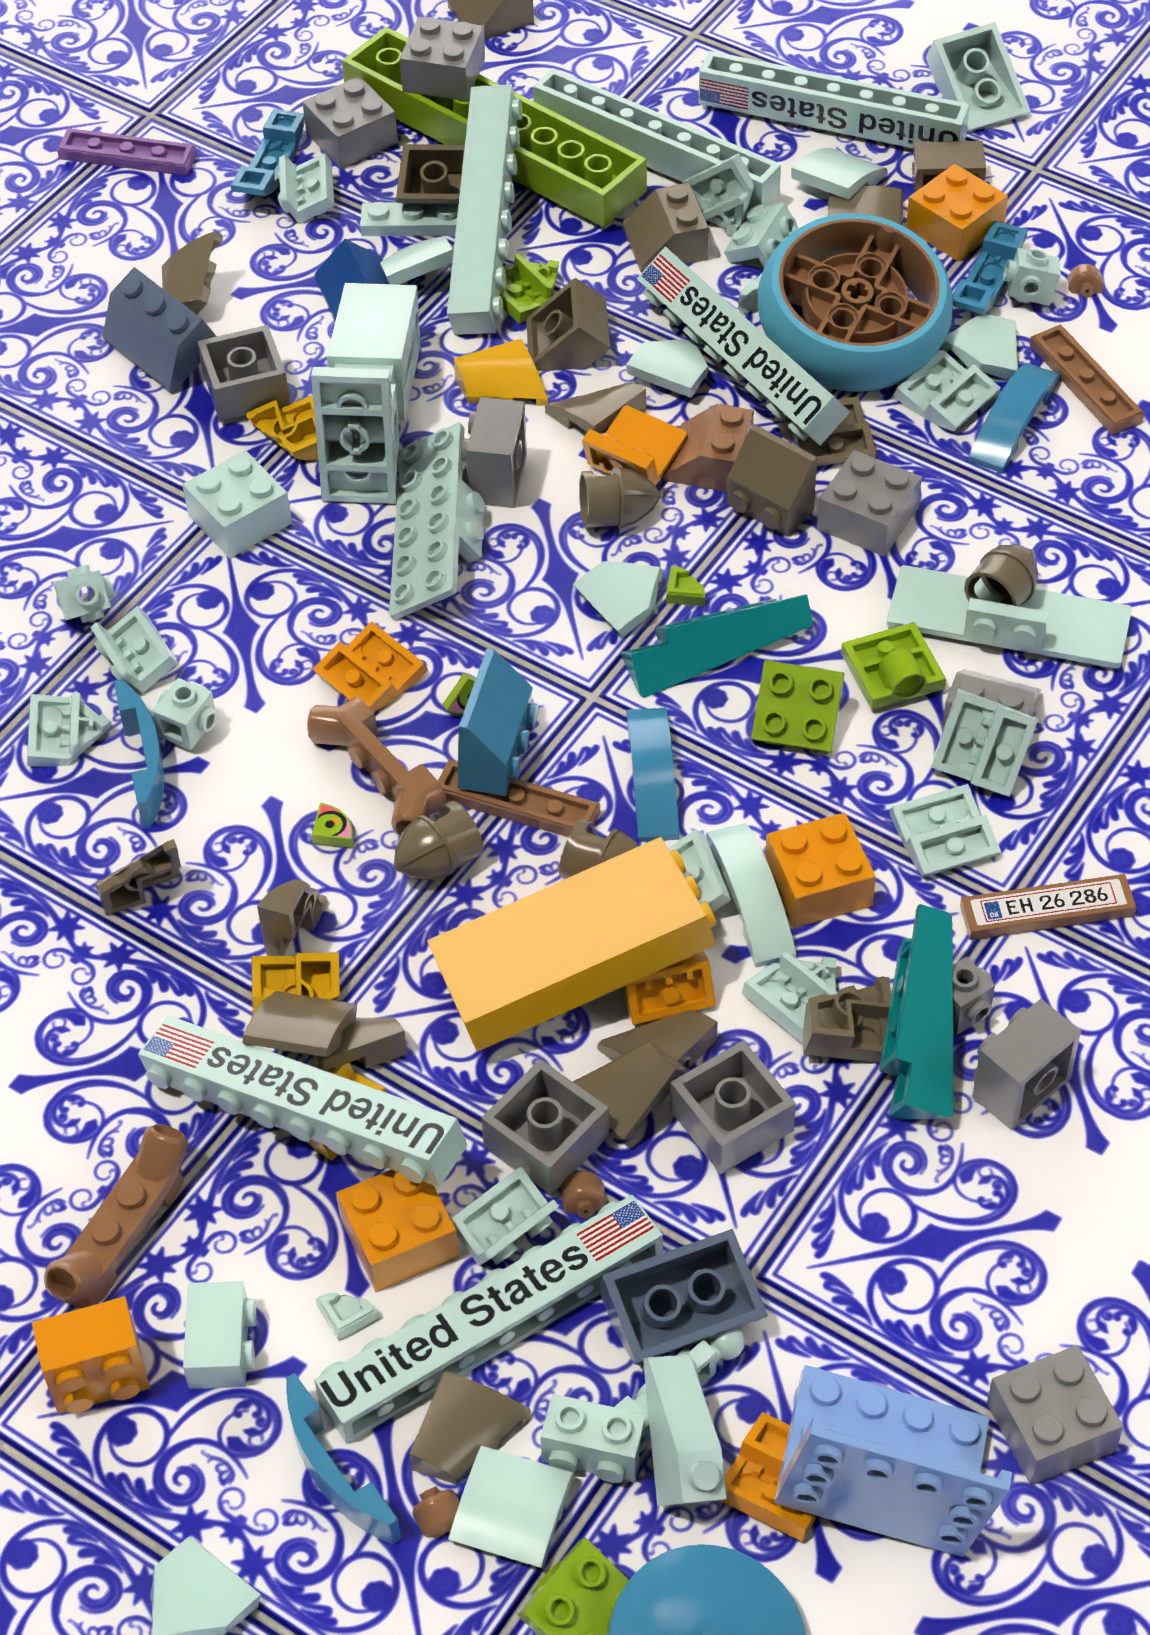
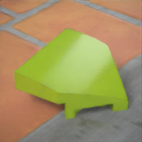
M516 253L514 264L503 266L506 272V288L500 289L503 309L518 324L526 322V317L552 297L559 269V261L548 260L547 265L543 262L540 264L528 262L522 254Z

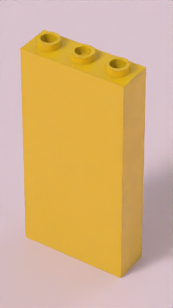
M659 837L427 940L476 1052L716 945L711 928L717 925L714 914L707 901L701 904L698 902L702 897L692 875L683 876L686 873V868L677 849L669 851L662 837Z

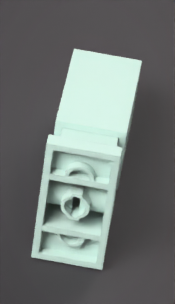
M345 283L327 353L328 367H313L311 374L322 501L397 503L396 463L400 448L398 421H405L420 351L417 285Z

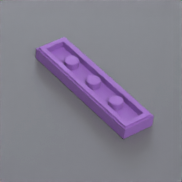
M67 128L57 153L61 160L187 176L197 155L195 144Z

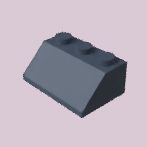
M133 267L110 293L102 338L173 394L201 363L197 341L217 336L202 318L136 267Z
M733 1228L603 1274L598 1288L613 1329L635 1365L642 1363L643 1358L662 1356L768 1316Z

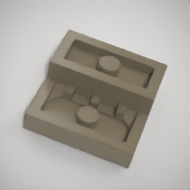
M862 186L849 200L829 193L827 216L847 213L867 214L882 217L902 225L903 192L901 189L893 187Z
M859 396L837 399L850 413L821 445L817 444L810 436L803 441L789 428L793 444L816 456L817 466L843 463L848 459L853 450L874 458L876 457L869 422L864 420ZM787 416L786 419L789 425L792 420Z
M275 991L263 1001L254 1013L243 1034L242 1043L327 1057L341 1047L342 1030L356 1021L357 1004Z

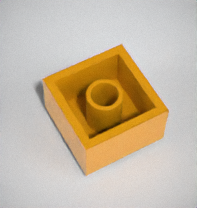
M953 164L909 196L906 228L959 262L983 244L984 238L994 221L1005 223L1008 195L960 166Z
M845 812L766 834L765 858L772 872L782 903L794 928L873 906L876 876Z
M389 1170L336 1192L341 1222L375 1292L459 1257L456 1228L434 1185L423 1181L415 1183L405 1178L401 1173Z
M125 1296L31 1322L42 1374L58 1415L66 1412L81 1413L90 1409L94 1404L112 1399H130L140 1391L150 1389L139 1338Z

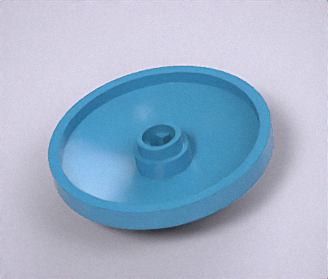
M698 1544L669 1550L643 1565L625 1585L616 1600L610 1615L607 1635H806L802 1616L791 1594L783 1583L763 1564L737 1550L717 1545Z

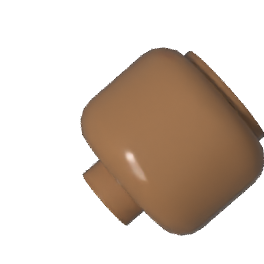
M1080 264L1074 267L1067 277L1068 290L1073 294H1081L1083 297L1088 298L1093 294H1099L1103 291L1104 282L1101 272L1096 266L1091 264Z
M575 1172L569 1175L561 1185L562 1207L566 1213L577 1214L580 1218L587 1219L592 1217L595 1211H600L607 1203L604 1183L599 1176L592 1172Z
M437 1486L421 1493L419 1496L422 1501L414 1506L412 1514L423 1536L436 1539L451 1531L460 1503L455 1491L446 1489L439 1492Z

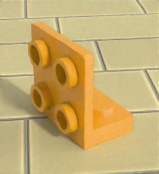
M625 405L606 433L600 434L589 429L582 439V444L588 465L610 475L613 467L630 469L649 479L656 487L684 445L688 435L683 429Z
M704 951L624 986L628 1015L632 1025L666 1018L687 1010L696 1011L716 1006L710 962Z

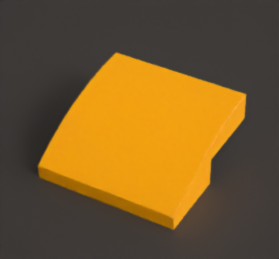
M371 621L347 646L339 641L313 668V671L348 700L358 697L375 712L408 690L428 671V668L424 662Z
M762 1412L742 1441L738 1457L724 1476L727 1500L719 1501L803 1542L817 1516L774 1504L790 1425Z

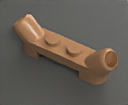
M354 697L340 706L316 704L310 709L307 720L309 739L317 744L344 746L348 750L353 763L359 769L364 767L368 771L376 788L382 794L388 793L394 799L395 805L391 825L398 835L401 836L403 830L416 817L425 815L430 818V815L437 812L441 805L447 803L446 795L440 783L423 764L408 771L380 742L377 735L375 713L360 698Z
M155 1124L145 1129L136 1157L64 1257L50 1262L46 1267L43 1276L44 1284L51 1296L58 1301L70 1303L79 1308L99 1304L106 1297L118 1279L115 1271L160 1205L168 1207L182 1187L183 1173L181 1164L188 1147V1140L182 1132L163 1124Z

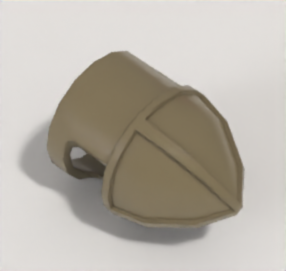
M613 467L611 476H596L593 471H581L579 505L582 523L585 528L608 526L623 528L635 524L654 509L661 497L660 492L649 479L630 469Z
M1017 544L999 545L987 552L980 560L979 566L965 581L964 591L967 600L969 601L970 598L979 599L975 594L974 586L981 578L990 592L1004 598L1000 603L1020 607L1035 592L1038 579L1035 551Z
M448 801L439 808V815L436 821L433 822L427 816L420 815L403 830L395 848L394 868L400 873L417 879L435 880L449 876L455 872V869L481 855L483 852L481 834L474 820L464 807L456 801Z
M580 819L574 825L564 846L560 859L559 876L567 879L639 846L631 837L618 829H613L607 838L597 835L594 832L592 822Z

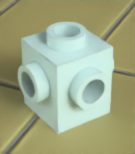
M1018 248L1014 260H1008L1004 269L1003 281L1007 282L1008 296L1014 297L1022 303L1035 302L1050 306L1061 276L1059 257L1047 255L1039 249L1026 250Z
M89 564L66 570L68 578L53 582L64 620L80 616L82 623L105 617L103 610L111 608L109 599L115 597L109 575L102 577L99 569L91 571ZM88 586L91 589V597L83 601L79 596V592L83 587Z
M177 678L169 690H165L160 695L157 705L152 710L157 736L189 750L193 749L205 732H209L213 728L217 719L212 691H209L201 684H192L180 678Z

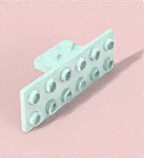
M460 422L447 428H442L417 442L410 443L400 451L389 616L394 620L448 598L457 592L459 554L468 563L482 557L485 503L481 495L473 491L462 480L463 461H461V446L465 427Z
M907 565L900 567L887 616L886 625L888 627L895 628L915 622L919 631L925 634L1111 668L1121 667L1132 611L1130 605L1035 589L1031 598L1023 602L1020 607L1000 603L1004 598L990 592L982 579H979L974 586L975 594L979 599L970 598L968 601L964 591L965 581L968 576Z

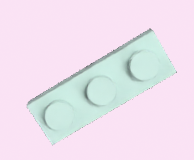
M362 203L361 236H455L459 204Z

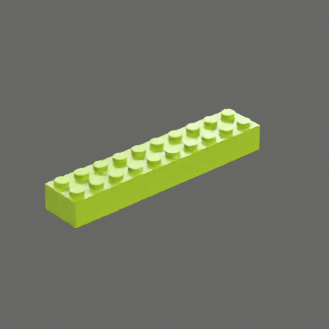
M385 27L342 60L344 83L360 76L395 111L397 120L445 145H465L470 97L468 101L402 92L399 58L408 41V37ZM479 74L474 87L500 84ZM514 92L515 98H520L522 102V119L517 120L516 124L519 128L520 144L519 147H514L517 159V174L511 176L512 180L603 228L647 191L646 158Z

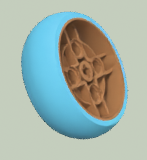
M836 214L816 219L798 228L787 236L774 250L766 263L758 286V312L765 335L819 384L836 390L850 392L874 391L907 380L915 372L927 365L937 354L948 334L952 321V290L948 275L939 257L913 231L894 221L873 215ZM907 288L911 290L917 300L908 297ZM790 303L802 307L804 320L796 313Z

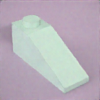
M691 1355L643 1358L657 1506L727 1500L722 1449Z

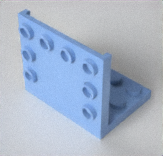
M804 1365L800 1374L774 1504L963 1557L1008 1494L1012 1472L1002 1469L997 1478L981 1473L990 1417Z

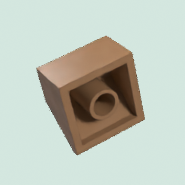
M716 404L681 423L680 429L687 432L688 438L664 473L663 481L727 492V477L750 428L753 427L754 410Z

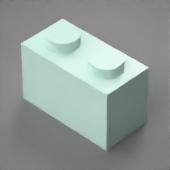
M244 1281L188 1283L183 1370L189 1389L246 1387V1369H254L255 1364L253 1340L247 1341L248 1327L256 1326L255 1298L247 1297Z

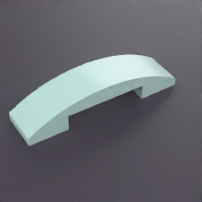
M746 823L706 832V838L718 868H722L741 917L743 936L755 968L780 962L782 952H788L796 958L793 937L779 891L764 853L750 827Z

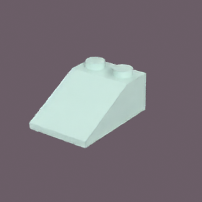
M996 22L933 40L926 56L927 63L936 86L945 99L970 104L967 133L1030 114L1031 110Z

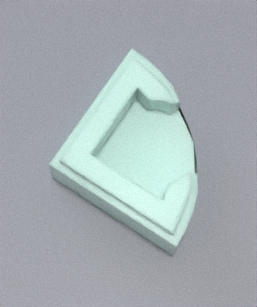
M332 1292L315 1298L318 1309L339 1341L379 1319V1313L375 1306L362 1297L356 1298Z

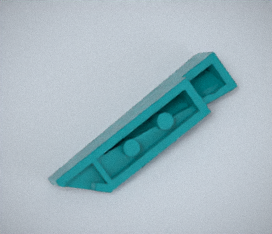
M802 594L778 601L777 599L764 600L655 627L657 644L621 652L622 659L638 694L641 697L650 696L812 626L813 619L808 595Z
M919 904L915 911L912 939L904 938L898 951L879 1071L894 1076L897 1075L889 1117L894 1119H948L954 1114L952 915L949 912Z

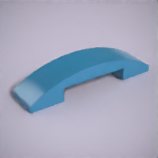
M279 109L272 110L263 126L264 139L250 165L248 167H240L230 185L231 191L267 196L279 187L280 182L277 177V172L280 171L279 157L286 154L293 161L305 124L304 113Z
M998 221L993 222L984 238L980 256L966 280L961 279L952 294L954 307L979 314H986L992 309L1007 284L1006 281H1003L1006 263L1008 260H1014L1018 248H1023L1028 229Z
M1029 363L1022 365L1007 382L991 408L976 438L968 461L1003 474L1018 449L1020 436L1041 402H1047L1060 381L1061 374Z
M122 679L115 680V691L125 736L141 734L147 769L131 772L142 827L148 828L152 826L157 817L164 793V764L154 721L143 700Z
M665 707L626 710L638 842H650L659 837H662L663 841L679 840L674 763L667 709Z
M295 1373L286 1378V1395L294 1436L301 1458L315 1484L327 1500L349 1521L376 1538L395 1544L401 1540L397 1517L372 1482L354 1492L315 1436L324 1430L319 1406Z

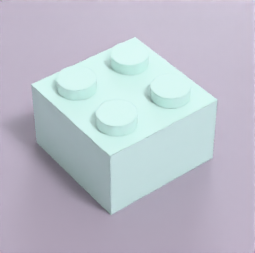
M246 450L182 484L188 516L229 559L292 524L288 492Z

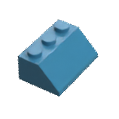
M486 649L459 724L457 788L506 796L510 781L518 780L521 767L519 753L526 754L530 738V731L527 729L528 727L534 728L536 725L538 704H532L533 687L493 649Z

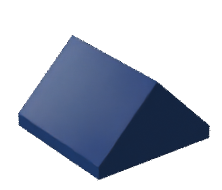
M346 238L315 272V280L334 322L336 321L345 283L389 284L380 264L383 261L382 257Z

